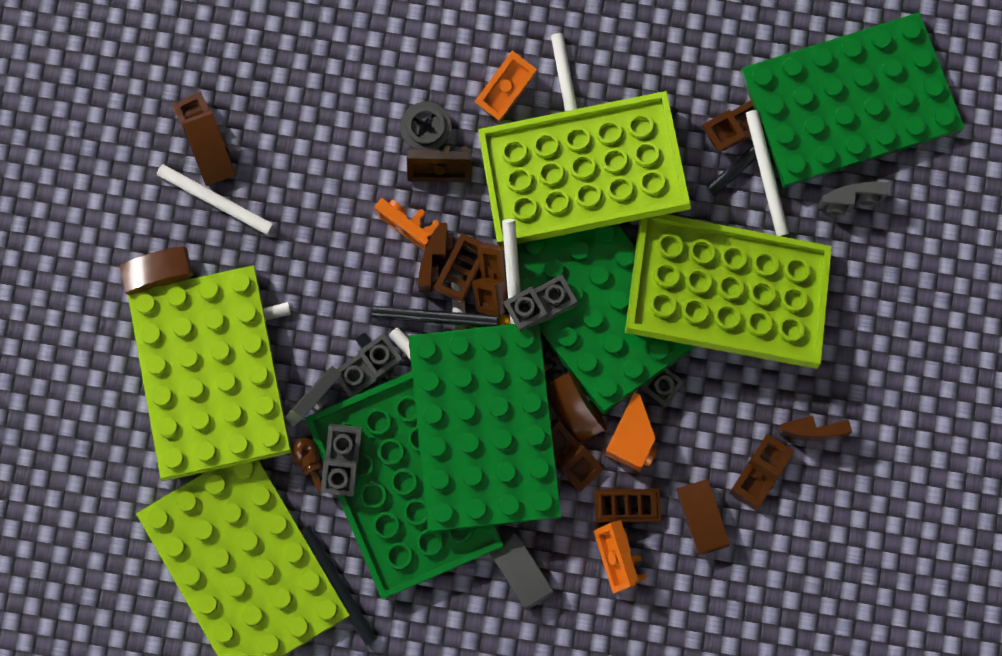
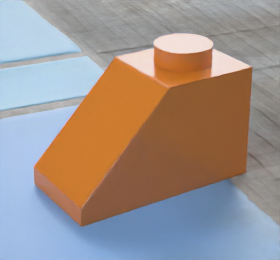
M633 393L604 455L638 472L641 471L643 465L650 467L658 449L652 447L656 438L639 394Z

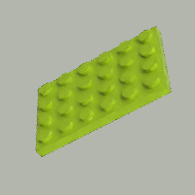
M667 91L478 129L498 245L504 246L502 220L515 219L517 244L691 209Z
M668 214L640 219L625 333L818 369L821 365L832 246Z
M254 265L189 279L163 287H153L144 292L128 295L159 474L162 481L292 453Z
M259 460L205 472L136 513L217 656H285L350 616Z

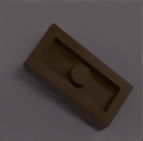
M445 146L443 151L407 149V181L471 183L472 155H469L468 147L463 146L462 152L450 151V146Z

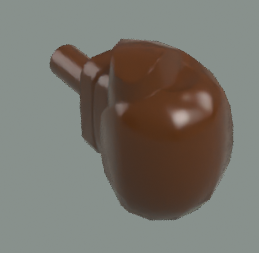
M307 438L298 439L291 447L292 462L302 468L305 476L311 475L317 491L320 493L322 479L318 471L323 469L318 446L314 440Z

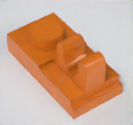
M512 50L474 102L498 121L502 122L537 74L538 69Z
M381 197L374 206L375 215L425 251L431 236L439 226V221L435 219L430 226L421 228V220L426 215L422 209L418 210L414 217L409 220L405 215L406 209L394 200L387 202Z
M621 520L611 522L593 531L613 594L631 588L647 579L646 573L640 575L636 573L634 564L642 561L639 555L631 556L628 535L624 531Z

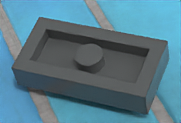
M332 365L284 417L285 422L293 428L311 409L316 413L329 399L325 393L342 373Z

